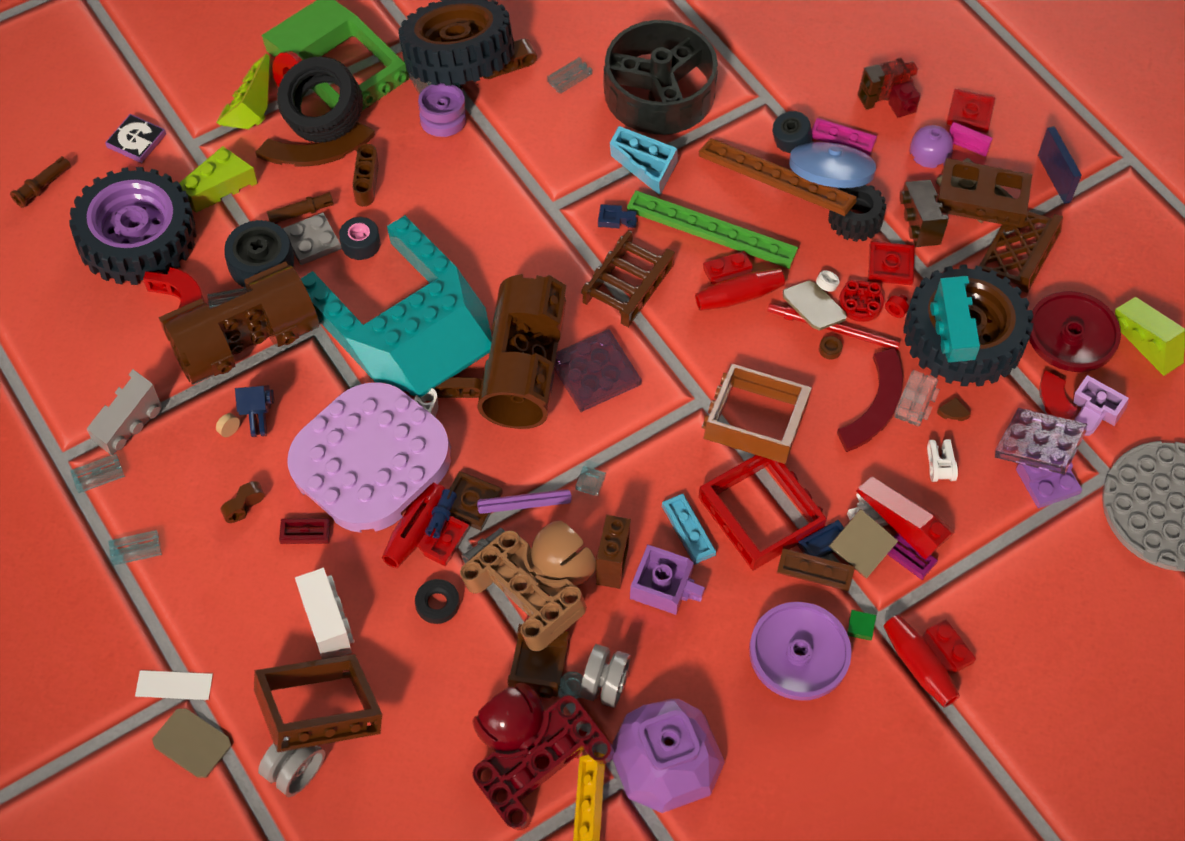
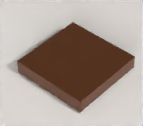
M459 471L449 489L450 492L447 497L449 499L452 491L457 494V498L450 511L451 516L482 531L491 513L480 514L477 502L479 499L500 497L503 493L502 488Z

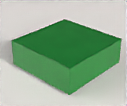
M851 610L847 630L848 636L871 641L876 615Z

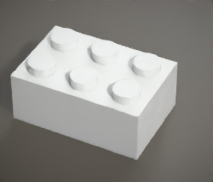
M324 568L295 577L322 659L340 657L352 653L350 644L354 643L351 628L345 617L332 575L327 576Z

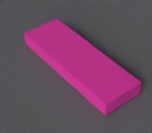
M816 118L812 128V139L846 145L858 149L868 156L871 155L877 139L875 135L820 118Z

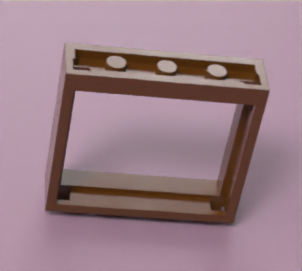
M355 654L255 670L254 692L277 752L381 734L382 712ZM350 678L364 710L284 724L271 691Z

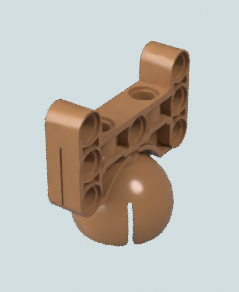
M559 520L549 523L538 532L533 541L532 548L516 532L510 530L503 532L465 563L460 570V575L469 592L480 593L494 583L530 617L521 626V634L528 648L532 651H541L586 612V603L581 591L576 586L583 584L591 578L596 571L597 561L588 547H584L578 554L575 552L583 545V540L570 526Z

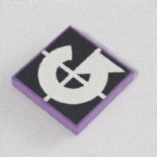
M129 114L105 144L107 148L142 163L164 138L166 131L159 126Z

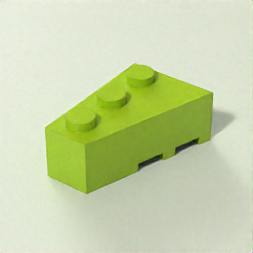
M224 146L179 182L182 191H186L191 209L194 212H199L220 202V198L232 193L235 195L239 193V189L251 185L252 187L258 184L254 168Z
M1137 297L1132 298L1115 309V316L1119 322L1121 333L1163 376L1184 363L1185 328Z

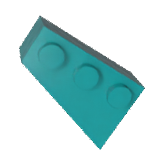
M968 276L940 278L934 301L930 304L931 314L936 318V333L941 336V351L943 354H946L948 363L975 360L980 348L975 318L971 319L968 305H972L973 302L972 297H967L966 286L969 284Z

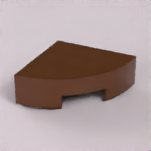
M954 398L937 410V414L944 419L964 421L969 419L971 415L957 398Z

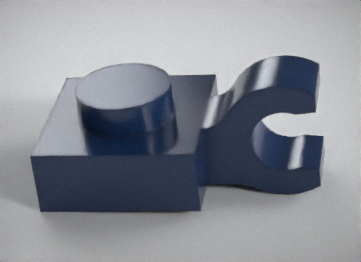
M600 204L598 227L620 229V224L622 223L626 227L635 228L637 212L622 211V206Z

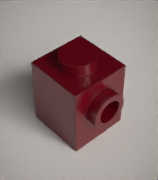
M908 81L892 86L888 103L897 118L917 111L920 94L913 83Z

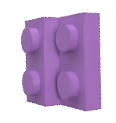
M1054 445L1044 448L1038 455L1034 456L1030 452L1020 458L1016 471L1038 509L1080 495L1082 492L1081 486L1071 471L1073 464L1062 446L1055 448Z

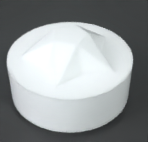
M827 270L821 271L816 278L818 286L829 292L835 291L840 283L838 276Z

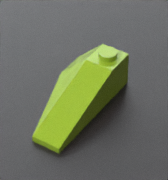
M267 53L252 65L242 80L243 84L232 95L234 97L233 101L222 110L216 122L217 124L249 129L256 124L258 126L263 122L266 117L264 113L268 107L270 56Z

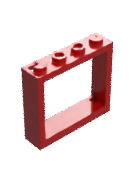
M755 455L699 488V500L752 571L781 555L783 548L790 550L798 544V541L825 527L827 518L822 513L823 509L820 506L817 507L812 500L810 492L806 488L803 489L799 484L796 474L791 470L789 471L785 464ZM767 467L810 523L760 552L719 498L718 494Z

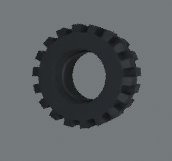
M872 185L838 188L841 191L856 196L857 202L850 210H859L864 212V214L849 211L843 216L829 210L828 220L831 223L832 230H836V234L838 236L843 235L846 240L850 238L853 241H858V239L866 241L867 237L873 238L875 233H879L886 212L885 197L881 196L882 193L879 190H874L875 187Z

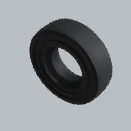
M442 579L427 581L418 589L415 596L417 613L423 620L433 624H441L451 620L456 615L460 605L459 594L456 588L450 582ZM439 593L444 595L447 603L443 608L432 609L428 605V599L433 594Z

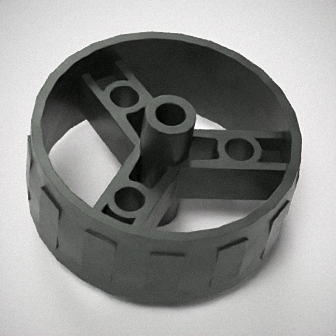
M669 20L645 21L623 30L612 40L605 57L603 86L609 110L626 126L648 134L667 135L679 133L695 126L709 113L715 98L718 63L712 44L694 28ZM651 54V60L638 57ZM697 66L708 82L698 92L683 99L677 82ZM620 85L649 90V100H644L628 93Z

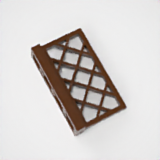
M1027 211L1023 227L1029 226L1031 232L1024 234L1020 233L1018 227L1002 224L979 265L982 267V271L988 273L991 270L998 272L997 277L1001 279L1007 277L1011 280V283L1020 285L1021 291L1028 293L1062 231L1063 216L1054 214L1053 218ZM1042 223L1046 224V226L1036 230L1033 224ZM1014 230L1017 236L1006 239L1004 233ZM1035 237L1036 243L1026 244L1025 239ZM1020 241L1023 247L1013 250L1010 244ZM1006 246L1008 251L998 254L995 249ZM1026 252L1028 258L1019 261L1016 255ZM1012 257L1014 262L1004 265L1001 259ZM997 261L999 267L993 269L986 267L987 263ZM1018 268L1020 273L1017 277L1009 274L1007 270Z

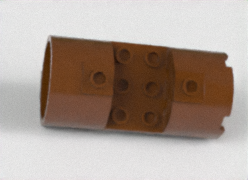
M286 261L245 279L248 293L210 309L202 299H199L159 317L162 329L168 341H171L170 344L175 357L192 385L211 376L228 373L232 368L236 367L232 354H238L250 345L260 344L268 337L276 347L289 345L298 339L299 336L319 328V320L311 298L295 269L288 265Z
M523 274L514 275L505 279L499 287L492 324L493 337L490 354L484 367L477 407L485 419L502 427L530 429L542 425L548 417L554 380V365L566 306V285L550 275L546 277L537 275L536 279L523 278Z

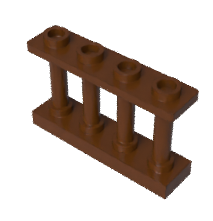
M628 230L625 236H621L618 239L616 248L613 252H608L603 265L596 268L591 281L586 282L581 290L584 304L587 305L593 297L620 311L621 324L628 328L674 266L675 252L668 248L663 255L657 256L633 244V232ZM629 251L653 263L654 267L651 271H645L623 260L622 257ZM617 266L643 279V282L640 286L634 287L611 275V272ZM604 282H607L630 294L631 298L628 302L625 301L623 303L600 291L599 288Z

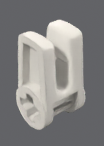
M951 439L943 441L941 447V457L943 459L939 457V446H937L936 441L929 440L927 453L931 482H937L938 479L956 481L958 468L954 458Z

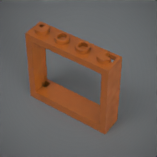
M731 364L728 373H723L720 383L722 386L718 385L714 396L716 401L712 400L708 410L710 415H705L702 428L705 429L703 439L786 464L805 413L812 387ZM733 387L795 405L782 441L718 422Z

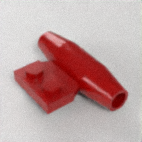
M745 251L703 263V269L713 285L695 293V300L700 311L726 308L760 298L784 286L785 278L780 268L753 272L752 263Z
M433 482L411 503L393 530L382 555V560L387 565L398 568L418 547L425 557L446 567L468 532L469 524L451 516L445 522L439 538H432L436 530L435 528L430 536L425 533L433 516L431 514L432 509L437 506L442 491L445 489L441 484Z
M900 615L890 618L883 627L898 656L918 683L942 707L945 708L953 704L960 697V694L948 672L956 673L973 664L976 657L947 619L927 628L924 635L921 636Z

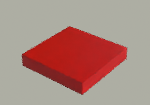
M954 89L946 124L952 125L955 122L974 131L988 134L996 98Z
M871 241L869 246L868 281L913 285L915 245Z

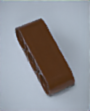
M520 39L514 41V55L510 57V62L503 64V69L500 71L495 70L492 72L493 75L489 77L483 76V78L491 79L533 65L537 60V55L529 40Z
M371 144L361 145L356 155L353 192L356 204L362 207L371 205L375 196L378 158L376 148Z

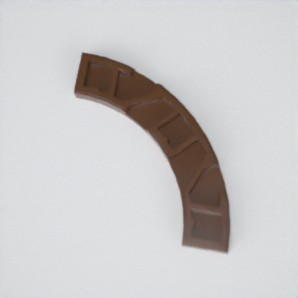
M357 122L341 138L311 145H290L268 138L256 151V156L282 165V163L294 164L295 167L322 165L342 159L344 155L354 150L357 151L361 145L367 144L375 136V130Z

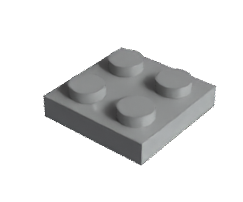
M324 213L283 228L291 241L293 252L300 265L341 250V244Z

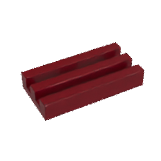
M281 519L279 542L280 544H329L330 519ZM317 526H324V529H309V528L286 529V527H317Z

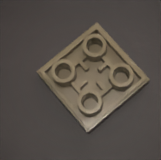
M859 509L831 542L829 547L849 565L854 566L855 570L864 578H868L898 540L862 509Z

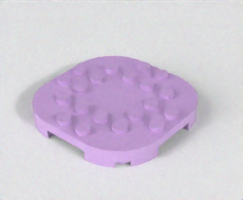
M365 383L343 392L296 435L288 452V469L299 491L303 495L306 494L326 511L339 526L354 532L368 529L379 531L398 522L402 518L401 512L433 482L438 484L444 478L451 463V445L440 421L402 390L385 383Z

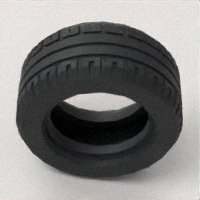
M319 56L304 59L287 71L278 88L277 104L282 117L298 136L311 142L325 143L341 138V136L346 135L356 125L362 112L363 95L356 79L343 63L330 57ZM321 83H333L339 86V99L331 111L318 117L302 114V99L309 89Z

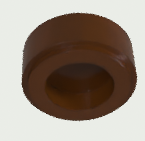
M827 336L821 340L819 352L826 359H836L841 355L842 342L834 336Z

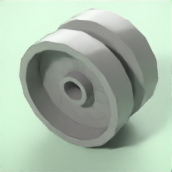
M595 644L583 676L580 698L594 701L602 687L601 703L615 708L626 684L631 654L616 651L609 664V648Z
M273 742L260 762L258 773L270 783L276 782L277 789L287 797H292L302 791L317 774L324 761L325 751L316 745L277 752Z

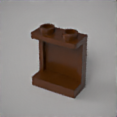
M519 624L511 673L508 676V687H514L517 683L524 682L531 686L540 697H558L569 643V632L564 631L543 650L532 651L528 648L521 634L522 624Z

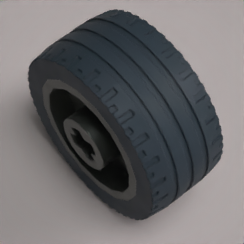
M256 220L241 224L229 234L225 242L224 251L228 270L235 282L246 288L245 279L285 261L288 265L294 266V253L291 241L286 231L273 222Z

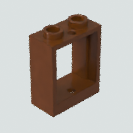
M606 515L597 555L596 585L620 589L629 549L631 519Z

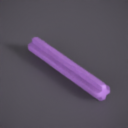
M566 489L479 499L477 508L478 512L482 514L571 503L572 495L570 490Z

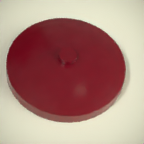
M1075 291L1057 292L1040 300L1032 310L1033 318L1031 323H1033V330L1029 341L1042 359L1059 369L1071 372L1096 370L1107 364L1119 347L1121 329L1116 316L1107 305L1093 296Z

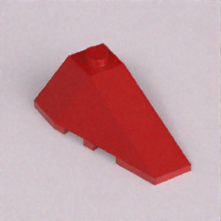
M874 477L869 478L856 490L925 560L955 533L938 515Z

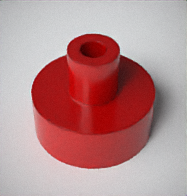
M903 294L900 296L893 295L885 303V309L890 315L902 318L909 308L906 302L908 299Z

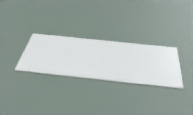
M140 670L135 697L209 700L213 674Z

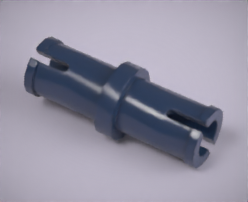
M448 489L442 491L437 506L432 509L431 514L433 516L425 530V533L430 536L433 529H436L432 538H439L441 536L445 522L451 517L450 511L457 498V494L452 491L451 496L447 499L450 492Z

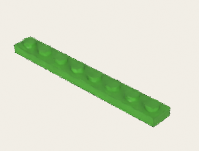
M635 190L627 205V211L637 212L636 215L740 252L745 251L746 254L790 269L798 252V247L637 190Z

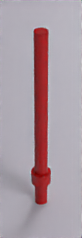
M772 303L769 304L767 312L784 316V319L789 321L794 319L807 323L793 307L788 306L785 308ZM835 324L825 328L883 347L895 348L896 351H898L900 345L898 341L842 324Z

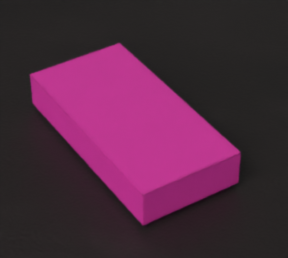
M953 122L949 131L953 144L986 157L993 138Z

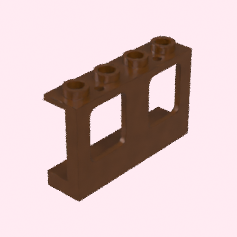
M946 158L937 203H942V213L1022 228L1027 215L1032 174ZM951 177L977 181L976 190L953 187L951 185ZM995 185L1021 189L1020 198L1015 199L996 195L994 193Z

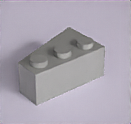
M134 369L129 373V376L132 378L123 389L118 387L115 391V394L118 396L109 407L105 405L87 427L92 441L111 456L117 450H121L126 442L133 435L138 434L149 420L155 418L162 409L154 385Z

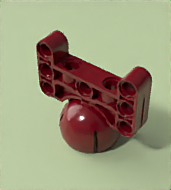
M524 682L517 683L514 687H508L497 694L479 710L478 715L472 721L480 740L495 750V752H492L474 767V781L504 822L515 830H524L531 823V814L521 800L584 750L599 764L610 762L614 756L612 744L574 697L563 696L544 712L539 695L531 686ZM569 703L575 704V712L571 715H564V707ZM583 724L591 725V732L587 736H580L579 729ZM600 744L607 745V753L602 757H597L595 755L596 747ZM544 756L549 757V766L545 769H539V759ZM490 768L492 770V777L490 780L483 782L481 774L485 769ZM502 789H506L508 792L507 799L502 803H498L496 800L497 793ZM521 810L523 812V820L519 824H513V813Z

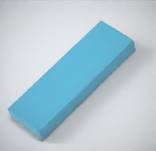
M680 494L663 501L662 508L694 565L715 556L716 550L685 495Z

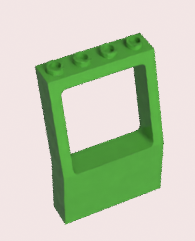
M316 0L261 35L266 51L272 56L276 57L279 53L292 51L302 60L322 56L348 38L356 37L386 66L359 85L363 95L362 111L409 80L405 62L354 13L335 0ZM328 83L317 84L311 88L331 109L337 104L339 94Z

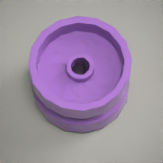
M445 83L429 85L419 94V117L424 131L436 137H448L455 135L463 129L466 124L465 96L457 86H445Z

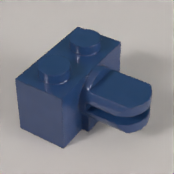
M269 385L235 388L237 412H239V415L249 414L251 437H257L258 434L256 414H258L260 434L262 437L267 436L265 413L269 412L271 404L275 402L274 391L269 389Z

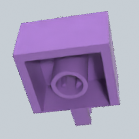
M647 544L631 584L630 599L677 615L682 600L687 601L691 599L701 602L705 587L695 584V580L691 579L694 563L689 558Z

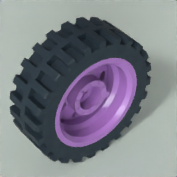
M128 167L121 168L122 172L114 174L113 170L107 172V177L103 179L97 177L93 179L94 184L91 187L86 185L82 189L83 196H76L74 200L76 208L70 209L72 220H69V225L82 262L85 266H89L92 273L96 275L100 272L101 278L106 281L114 278L116 284L123 285L124 281H130L131 285H138V281L143 280L146 271L168 274L167 271L170 267L178 269L180 267L179 261L181 259L186 261L189 257L188 249L194 248L195 242L193 237H196V228L186 191H182V187L177 181L172 183L171 176L167 174L160 176L158 170L155 169L146 172L144 167H136V171H129Z

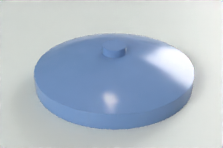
M811 142L795 147L790 154L789 166L792 171L803 179L819 185L836 188L859 187L870 183L874 179L876 172V163L870 156L858 149L842 144Z

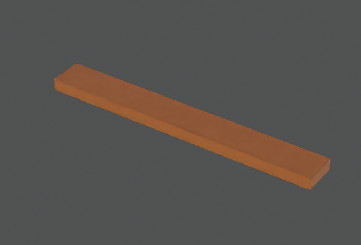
M712 138L699 151V157L843 216L857 202L856 196L834 187L819 185L805 180L789 169Z

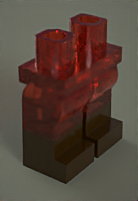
M898 58L895 61L865 67L858 91V97L865 109L874 108L875 102L889 101L892 86L911 81L914 85L911 76L917 75V66L914 61L904 63L902 58Z

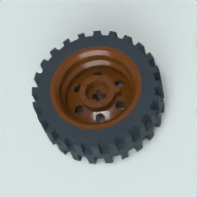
M441 0V2L437 3L431 2L425 8L420 7L416 9L417 12L415 14L410 13L407 16L408 20H403L401 23L402 27H399L398 31L407 72L411 73V76L415 79L420 78L421 82L426 83L430 81L432 85L445 83V86H452V83L463 85L467 81H479L481 77H489L493 75V71L503 69V64H508L510 57L514 55L515 47L509 13L502 4L498 5V2L495 0Z
M960 265L959 269H953L952 266L945 267L943 273H940L938 270L932 272L930 280L925 277L921 281L920 286L914 290L906 314L903 333L906 334V346H912L910 355L912 358L918 357L920 359L918 365L922 369L926 367L931 369L930 375L935 378L941 375L946 378L945 382L950 384L954 380L961 382L960 386L968 387L969 382H975L976 386H983L986 380H989L991 384L998 382L1000 374L1005 378L1010 374L1012 368L1015 369L1019 364L1033 330V323H1031L1033 313L1032 310H1027L1029 306L1028 299L1020 297L1022 292L1018 286L1013 288L1010 285L1011 280L1007 277H1004V279L997 277L998 272L991 270L990 273L982 271L981 266H975V269H968L967 265ZM968 276L969 284L966 286L967 297H972L973 304L968 306L971 319L975 318L980 348L975 360L948 363L946 354H943L941 351V336L936 333V318L931 314L930 304L934 301L940 278Z

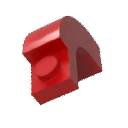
M170 267L168 274L147 271L144 274L143 280L148 292L168 294L181 300L179 308L199 299H202L205 303L197 282L189 274L179 269Z

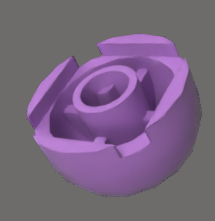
M927 125L915 133L911 140L909 152L910 155L912 153L914 161L919 165L937 168V165H944L946 158H951L953 140L950 133L943 127Z

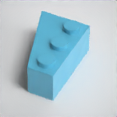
M618 126L610 141L611 157L658 195H661L678 162L677 148Z

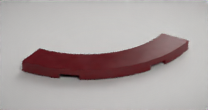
M895 348L873 355L879 380L876 398L870 408L859 419L845 427L839 428L837 431L846 452L854 450L872 440L874 436L887 426L896 412L902 392L903 375L899 356Z

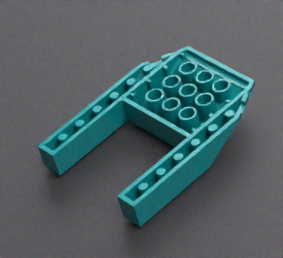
M404 215L387 226L390 243L429 284L363 325L313 271L300 279L311 298L319 322L374 382L390 384L402 391L409 392L410 395H418L421 398L431 388L435 389L436 386L489 354L492 335L486 308L461 272Z

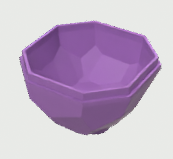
M668 699L646 704L626 714L612 743L614 748L612 760L628 799L660 813L710 796L725 763L705 715L701 710L680 699ZM672 740L673 745L667 746L664 741Z

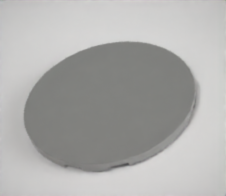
M1155 441L1139 445L1124 453L1109 471L1102 493L1104 514L1115 536L1133 554L1155 566L1185 572V443H1162L1161 441Z

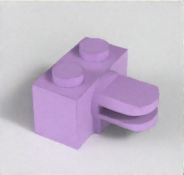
M1087 375L1074 395L1073 403L1082 408L1074 421L1076 432L1083 436H1090L1095 432L1102 420L1115 426L1126 410L1129 398Z

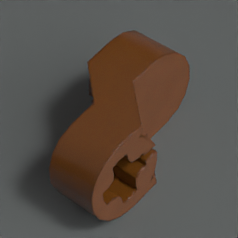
M249 482L240 486L236 498L225 502L221 506V512L227 523H235L245 519L249 507L264 499L265 494L259 482Z

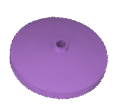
M789 602L770 609L759 619L750 639L749 655L756 675L767 688L785 698L813 700L829 694L842 682L851 661V644L845 628L833 614L811 603Z

